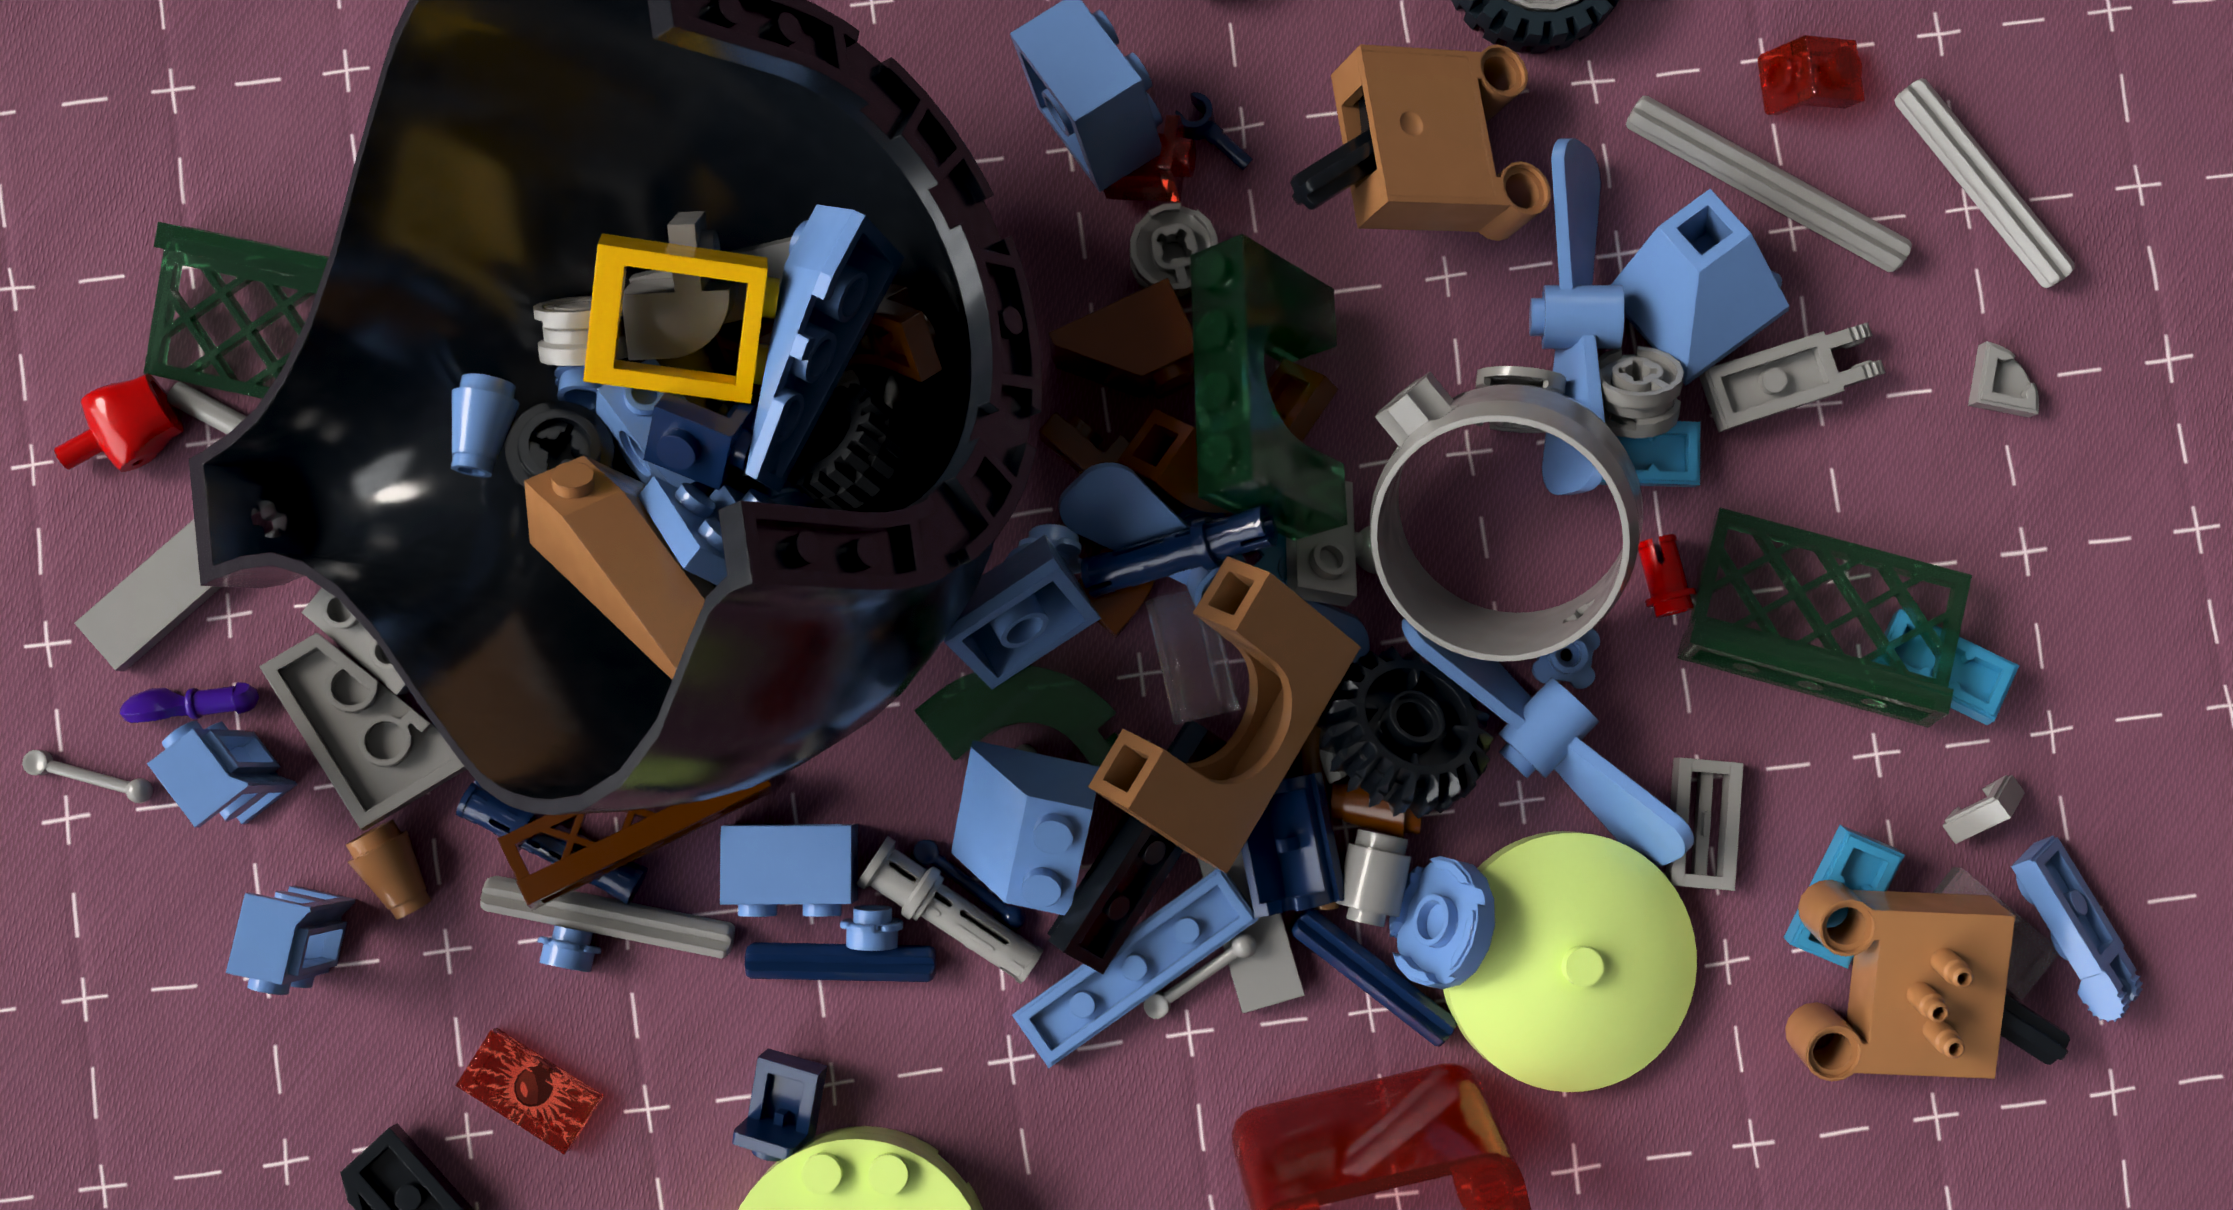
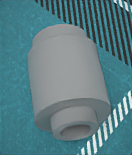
M1362 829L1357 830L1355 844L1348 843L1342 871L1344 900L1336 902L1348 907L1346 919L1384 927L1386 915L1400 916L1411 862V856L1405 855L1408 839Z

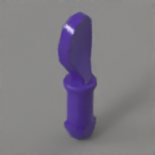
M237 682L235 686L207 690L191 688L187 690L185 697L167 688H151L134 694L127 699L120 708V715L129 723H139L175 716H189L195 720L201 718L202 715L233 711L241 714L255 708L259 700V694L257 689L243 682Z

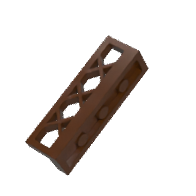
M768 780L752 788L711 799L669 806L657 813L646 809L622 811L627 813L622 829L598 842L579 837L587 814L545 815L497 838L517 879L516 883L527 906L533 911L770 794L772 785ZM635 816L644 818L643 820L632 824ZM575 819L570 834L554 829ZM541 834L567 842L561 860L532 874L529 873L517 846ZM575 845L584 847L583 849L573 853Z

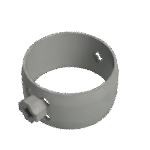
M1430 371L1423 377L1416 379L1378 411L1375 418L1398 446L1378 479L1370 511L1372 556L1376 572L1388 598L1411 626L1434 643L1467 657L1499 662L1521 661L1544 656L1568 646L1591 630L1611 611L1625 590L1635 566L1643 526V499L1639 479L1627 451L1614 432L1600 417L1575 399L1562 393L1533 385H1492L1473 389L1452 398ZM1484 422H1509L1546 431L1567 442L1584 455L1607 483L1620 515L1623 548L1608 572L1594 586L1562 605L1534 612L1513 613L1486 609L1471 604L1455 596L1436 582L1422 567L1408 544L1399 511V486L1406 460L1421 446L1435 437L1466 425ZM1399 536L1403 540L1404 548L1400 545Z

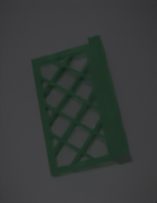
M158 222L154 247L164 249L143 373L263 399L271 387L264 385V383L272 377L276 380L291 352L277 360L259 332L285 315L299 336L305 322L295 307L317 293L329 256L188 226ZM182 266L201 269L216 291L192 309H190L179 293ZM219 273L237 278L226 285ZM259 281L263 282L277 303V306L252 322L234 294L251 282ZM280 286L299 291L288 298ZM223 302L241 330L216 347L198 321V318ZM175 310L180 316L176 320H174ZM187 327L205 355L186 368L166 364L170 338ZM249 340L267 368L248 381L236 377L223 356ZM212 364L219 375L203 372L202 370Z
M1720 507L1715 514L1696 591L1697 595H1695L1693 603L1694 609L1691 612L1688 628L1682 635L1677 658L1929 728L1949 714L1954 689H1950L1948 686L1972 575ZM1731 529L1752 535L1764 556L1737 569L1724 548L1727 530ZM1772 541L1780 542L1784 545L1776 549ZM1797 548L1813 551L1827 573L1800 586L1782 556ZM1835 558L1847 560V562L1839 566ZM1770 563L1789 593L1762 608L1743 577ZM1720 565L1726 576L1715 582ZM1859 565L1876 568L1890 590L1864 604L1845 573ZM1897 574L1910 577L1911 579L1903 583ZM1833 580L1852 611L1826 625L1806 594ZM1924 581L1951 588L1946 612L1930 621L1927 620L1908 591ZM1730 584L1733 585L1751 613L1735 623L1707 616L1712 594ZM1896 597L1914 624L1915 629L1889 642L1870 613V610ZM1795 601L1814 631L1797 641L1781 637L1768 617L1770 613ZM1858 618L1877 647V650L1862 658L1844 654L1831 632ZM1756 622L1762 631L1748 628L1747 626ZM1943 623L1939 638L1933 628ZM1921 635L1936 658L1932 677L1909 672L1894 649ZM1819 639L1824 648L1810 645V643ZM1882 656L1888 666L1873 661Z

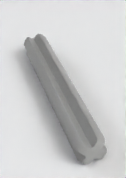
M1920 78L1901 91L1894 99L1895 105L2038 283L2044 288H2049L2069 276L2075 269L2073 260L1926 79Z
M497 875L487 878L482 889L480 906L487 912L720 959L730 954L734 943L735 926L731 922L631 902L625 904L621 900L572 891L532 911L527 906L516 883L517 879Z

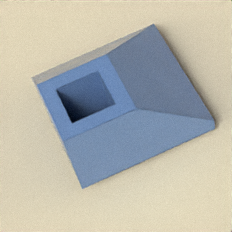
M1711 189L1659 225L1611 284L1623 286L1624 316L1650 346L1669 353L1681 363L1684 370L1683 383L1685 386L1788 312L1790 307L1752 233Z

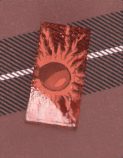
M498 1028L490 1030L455 1085L562 1154L570 1151L604 1097L600 1092Z

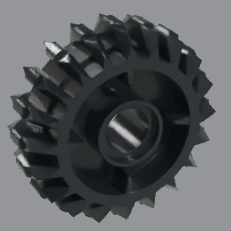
M1393 646L1386 651H1382L1379 656L1369 651L1366 655L1361 656L1356 663H1351L1319 717L1317 724L1325 732L1321 738L1320 749L1336 754L1331 761L1330 772H1346L1350 777L1347 792L1362 788L1369 793V808L1379 805L1384 800L1388 802L1393 817L1404 813L1409 808L1418 819L1428 815L1433 809L1439 813L1450 809L1461 797L1465 798L1477 785L1476 780L1486 771L1487 763L1490 760L1486 753L1490 750V744L1494 737L1484 731L1490 714L1473 708L1477 703L1475 697L1468 692H1464L1456 682L1430 662L1429 664L1423 663L1415 649L1406 653L1402 658Z

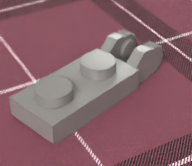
M1860 324L1825 335V332L1822 331L1711 367L1705 371L1699 378L1718 433L1837 395L1845 391L1844 388L1883 375L1885 370L1881 360H1868L1852 366L1851 369L1838 372L1831 352L1840 348L1848 349L1864 343L1866 339L1872 336L1869 324Z

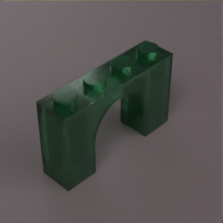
M1244 234L1190 255L1198 498L1234 514H1239L1264 504L1269 508V515L1267 516L1273 515L1277 533L1293 541L1348 525L1344 464L1304 444L1290 432L1273 404L1264 370V353L1279 362H1282L1284 359L1295 362L1337 346L1334 289Z

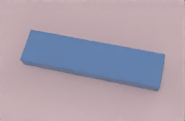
M1216 868L1136 925L1104 974L1082 964L1021 1007L1012 1016L1047 1067L1050 1068L1259 920V917H1254L1252 906L1230 875Z

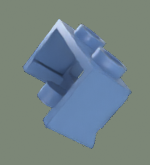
M191 721L180 726L162 741L165 750L147 763L194 827H201L218 813L221 814L225 821H230L237 817L241 824H247L297 785L295 781L279 776L276 773L280 765L255 732L229 730L223 722L215 723L206 729H203L198 721Z
M289 886L288 892L275 891L274 897L251 892L245 893L226 973L249 978L247 988L262 993L287 995L289 994L290 986L311 988L315 976L328 973L331 967L337 966L347 922L342 921L341 918L355 903L356 899L297 886Z

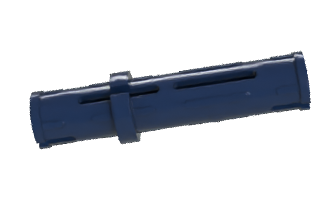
M1264 504L1242 513L1216 520L1209 516L1192 521L1193 527L1183 529L1182 531L1162 535L1112 552L1083 558L1080 568L1081 577L1085 588L1092 587L1089 590V594L1094 598H1098L1119 589L1133 587L1188 569L1202 566L1207 571L1221 567L1224 562L1223 560L1227 556L1232 558L1250 551L1253 552L1276 546L1278 533L1273 515L1267 516L1269 515V508Z
M476 780L467 788L456 810L457 816L478 824L499 837L545 816L513 808L501 802L482 788ZM563 825L554 828L569 834L572 830ZM541 834L517 846L518 851L524 849L553 864L561 860L567 842ZM579 834V837L591 840L590 838H587L586 836ZM575 845L573 853L583 849L584 847ZM632 861L589 884L608 892V894L618 898L623 903L629 904L642 885L648 868Z

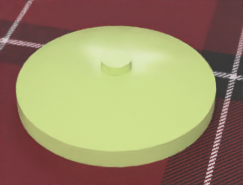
M1575 831L1539 833L1515 841L1491 855L1477 868L1487 878L1494 897L1495 927L1489 950L1473 975L1461 985L1443 989L1448 1008L1463 1036L1484 1059L1499 1070L1518 1081L1550 1091L1584 1092L1596 1090L1625 1080L1645 1068L1668 1046L1679 1030L1690 1006L1696 982L1697 949L1695 935L1686 907L1675 887L1665 874L1641 853L1613 839L1590 833Z

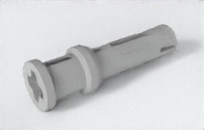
M887 836L855 885L863 890L869 886L902 907L901 915L908 920L912 918L917 921L920 916L962 943L966 948L974 951L1015 978L1016 982L1022 984L1038 962L1044 949L1040 946H1035L996 920L993 916L942 884L945 877L940 875L941 871L934 866L925 869L895 849L896 841Z

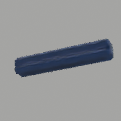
M1313 908L1306 909L1299 915L1291 928V933L1296 939L1430 1043L1440 1047L1453 1034L1457 1023L1450 1013Z
M754 942L747 946L744 965L746 976L750 979L929 982L933 980L936 974V952L932 946L898 945L895 949L884 951H861L849 949L846 947V944Z

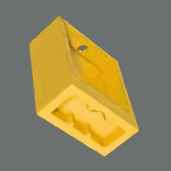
M602 233L597 244L583 382L751 404L753 384L762 385L769 345L759 344L762 317L774 319L776 316L780 278L767 277V257ZM627 266L747 283L736 376L617 360Z

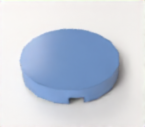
M1438 856L1429 859L1432 862L1425 868L1417 866L1408 874L1400 916H1390L1389 929L1390 937L1397 938L1399 953L1392 952L1396 965L1408 980L1433 988L1446 989L1461 985L1479 968L1490 947L1495 927L1494 897L1487 878L1473 864Z

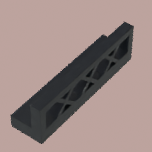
M1186 720L1167 751L1183 763H1194L1210 757L1227 743L1192 720L1190 722ZM1126 812L1075 890L1072 905L1065 916L1059 915L1047 934L1051 936L1048 941L1063 953L1104 974L1184 850Z

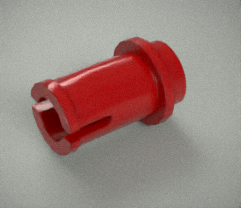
M1676 534L1658 536L1664 559L1662 564L1658 562L1652 538L1639 543L1638 552L1651 597L1645 600L1646 607L1654 608L1656 618L1676 615L1694 609L1691 597L1697 595L1696 588H1688L1676 543L1678 541Z

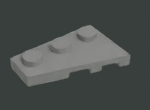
M315 633L259 666L361 830H368L467 770L435 726L319 633Z

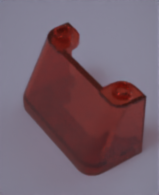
M1441 1063L1257 1106L1245 1111L1236 1120L1231 1132L1232 1149L1246 1210H1320L1319 1206L1449 1175L1452 1176L1455 1193L1465 1210H1531L1524 1178L1480 1080L1466 1067L1455 1063Z

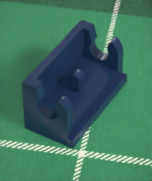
M1322 772L1283 779L1241 849L1255 918L1271 916L1290 910L1302 911L1344 900V880Z

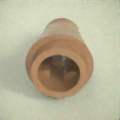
M393 819L345 844L352 856V859L347 863L375 893L386 908L391 910L396 920L411 914L431 901L426 891L427 888L408 831L400 832Z

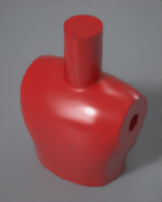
M146 373L132 380L108 384L86 394L81 399V405L90 429L55 447L54 452L60 463L68 470L104 452L118 470L127 472L152 461L172 438L184 431V428L174 407L167 403V395L160 384L151 374Z

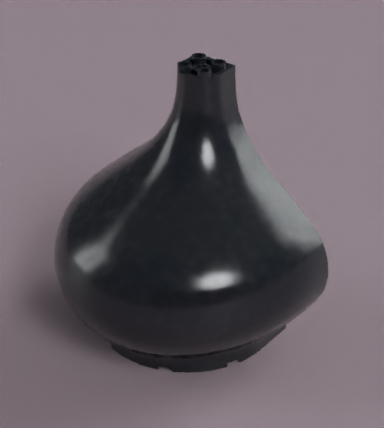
M409 0L394 30L380 73L333 247L309 316L282 371L256 409L229 434L202 452L189 458L200 585L268 588L285 585L306 576L334 595L377 641L418 704L480 786L501 802L513 808L536 814L567 815L622 812L703 801L752 788L799 767L873 720L906 690L932 658L976 590L993 550L995 539L1013 515L1029 478L1036 453V448L1027 443L1030 430V416L1040 413L1042 406V368L1038 330L1029 286L1013 237L1011 235L1001 240L993 218L984 200L994 196L990 185L953 125L915 79L892 57L880 62L863 46L857 43L859 30L840 17L807 0ZM817 204L855 210L866 215L905 257L891 283L907 286L914 308L921 310L932 323L937 335V343L934 347L942 370L920 382L880 366L860 365L846 367L845 371L854 370L859 377L861 387L864 386L904 419L906 426L903 429L908 432L907 441L898 445L905 450L900 461H892L890 467L895 472L889 480L885 477L879 480L877 484L881 490L874 497L865 493L864 504L855 509L849 505L846 511L825 509L817 502L810 505L811 507L738 501L718 510L727 576L718 585L714 584L715 588L707 595L672 680L530 544L525 487L521 484L516 485L505 461V442L497 462L494 464L491 477H475L451 469L453 459L452 390L459 388L461 376L469 373L495 376L513 383L516 386L514 399L520 405L512 424L523 412L533 406L545 402L559 401L557 398L558 386L555 384L557 377L554 375L558 366L547 365L539 360L537 342L544 339L543 322L534 318L533 306L554 299L592 296L597 244L602 233L669 243L667 225L678 212L705 211L707 230H716L719 237L720 251L729 252L792 237L796 228L803 221L809 220ZM627 266L624 290L630 284L629 278L633 274L652 269ZM621 315V319L623 321V328L625 332L623 315ZM731 323L723 324L720 329H722L723 327H725V326H727V325H729V324H731ZM715 337L703 348L689 355L670 359H656L660 366L730 375ZM627 357V358H624V359H620V360H622V361H630V362H637V363H642V362L645 361V360H628V357ZM683 395L687 401L713 412H717L722 403L715 399ZM568 433L565 441H561L556 449L546 446L543 448L549 455V470L560 465L564 459H576L571 455V433ZM614 447V458L611 468L640 481ZM731 475L728 478L727 485L744 494L752 488ZM260 512L262 519L272 521L273 530L265 534L262 526L253 524L251 516Z

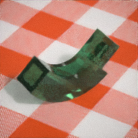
M1027 666L994 689H991L973 672L946 685L914 710L954 761L961 760L970 752L973 740L983 742L998 730L1020 723L1042 724L1060 731L1073 741L1092 765L1099 767L1118 738L1116 732L1106 739L1098 732L1100 727L1117 714L1102 697L1078 680L1065 674L1034 666Z

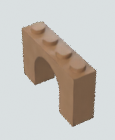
M1228 556L1193 611V614L1231 642L1240 651L1246 662L1249 673V697L1245 713L1238 728L1227 744L1218 752L1194 763H1183L1165 749L1122 729L1088 786L1175 845L1226 874L1361 646L1271 572Z

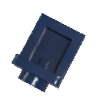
M665 392L654 406L643 460L720 490L735 468L743 471L746 469L753 434L751 427L756 405L740 403L731 417L728 418Z
M768 1048L757 1059L748 1117L734 1129L732 1144L751 1150L760 1159L780 1161L781 1159L785 1160L811 1141L816 1134L828 1066Z

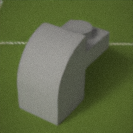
M705 211L678 212L667 225L669 243L720 250L717 231L707 230ZM673 273V278L633 280L624 290L622 306L628 360L678 358L703 348L715 337L729 316L736 301L739 282Z

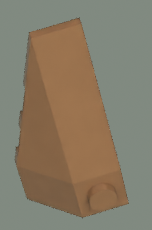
M584 455L524 480L530 544L673 680L705 599L715 586L713 583L682 568L638 497L646 485Z

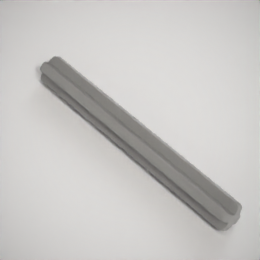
M1642 96L1636 102L1627 118L1626 126L1629 130L1887 272H1894L1899 269L1911 251L1912 243L1904 236L1649 96Z

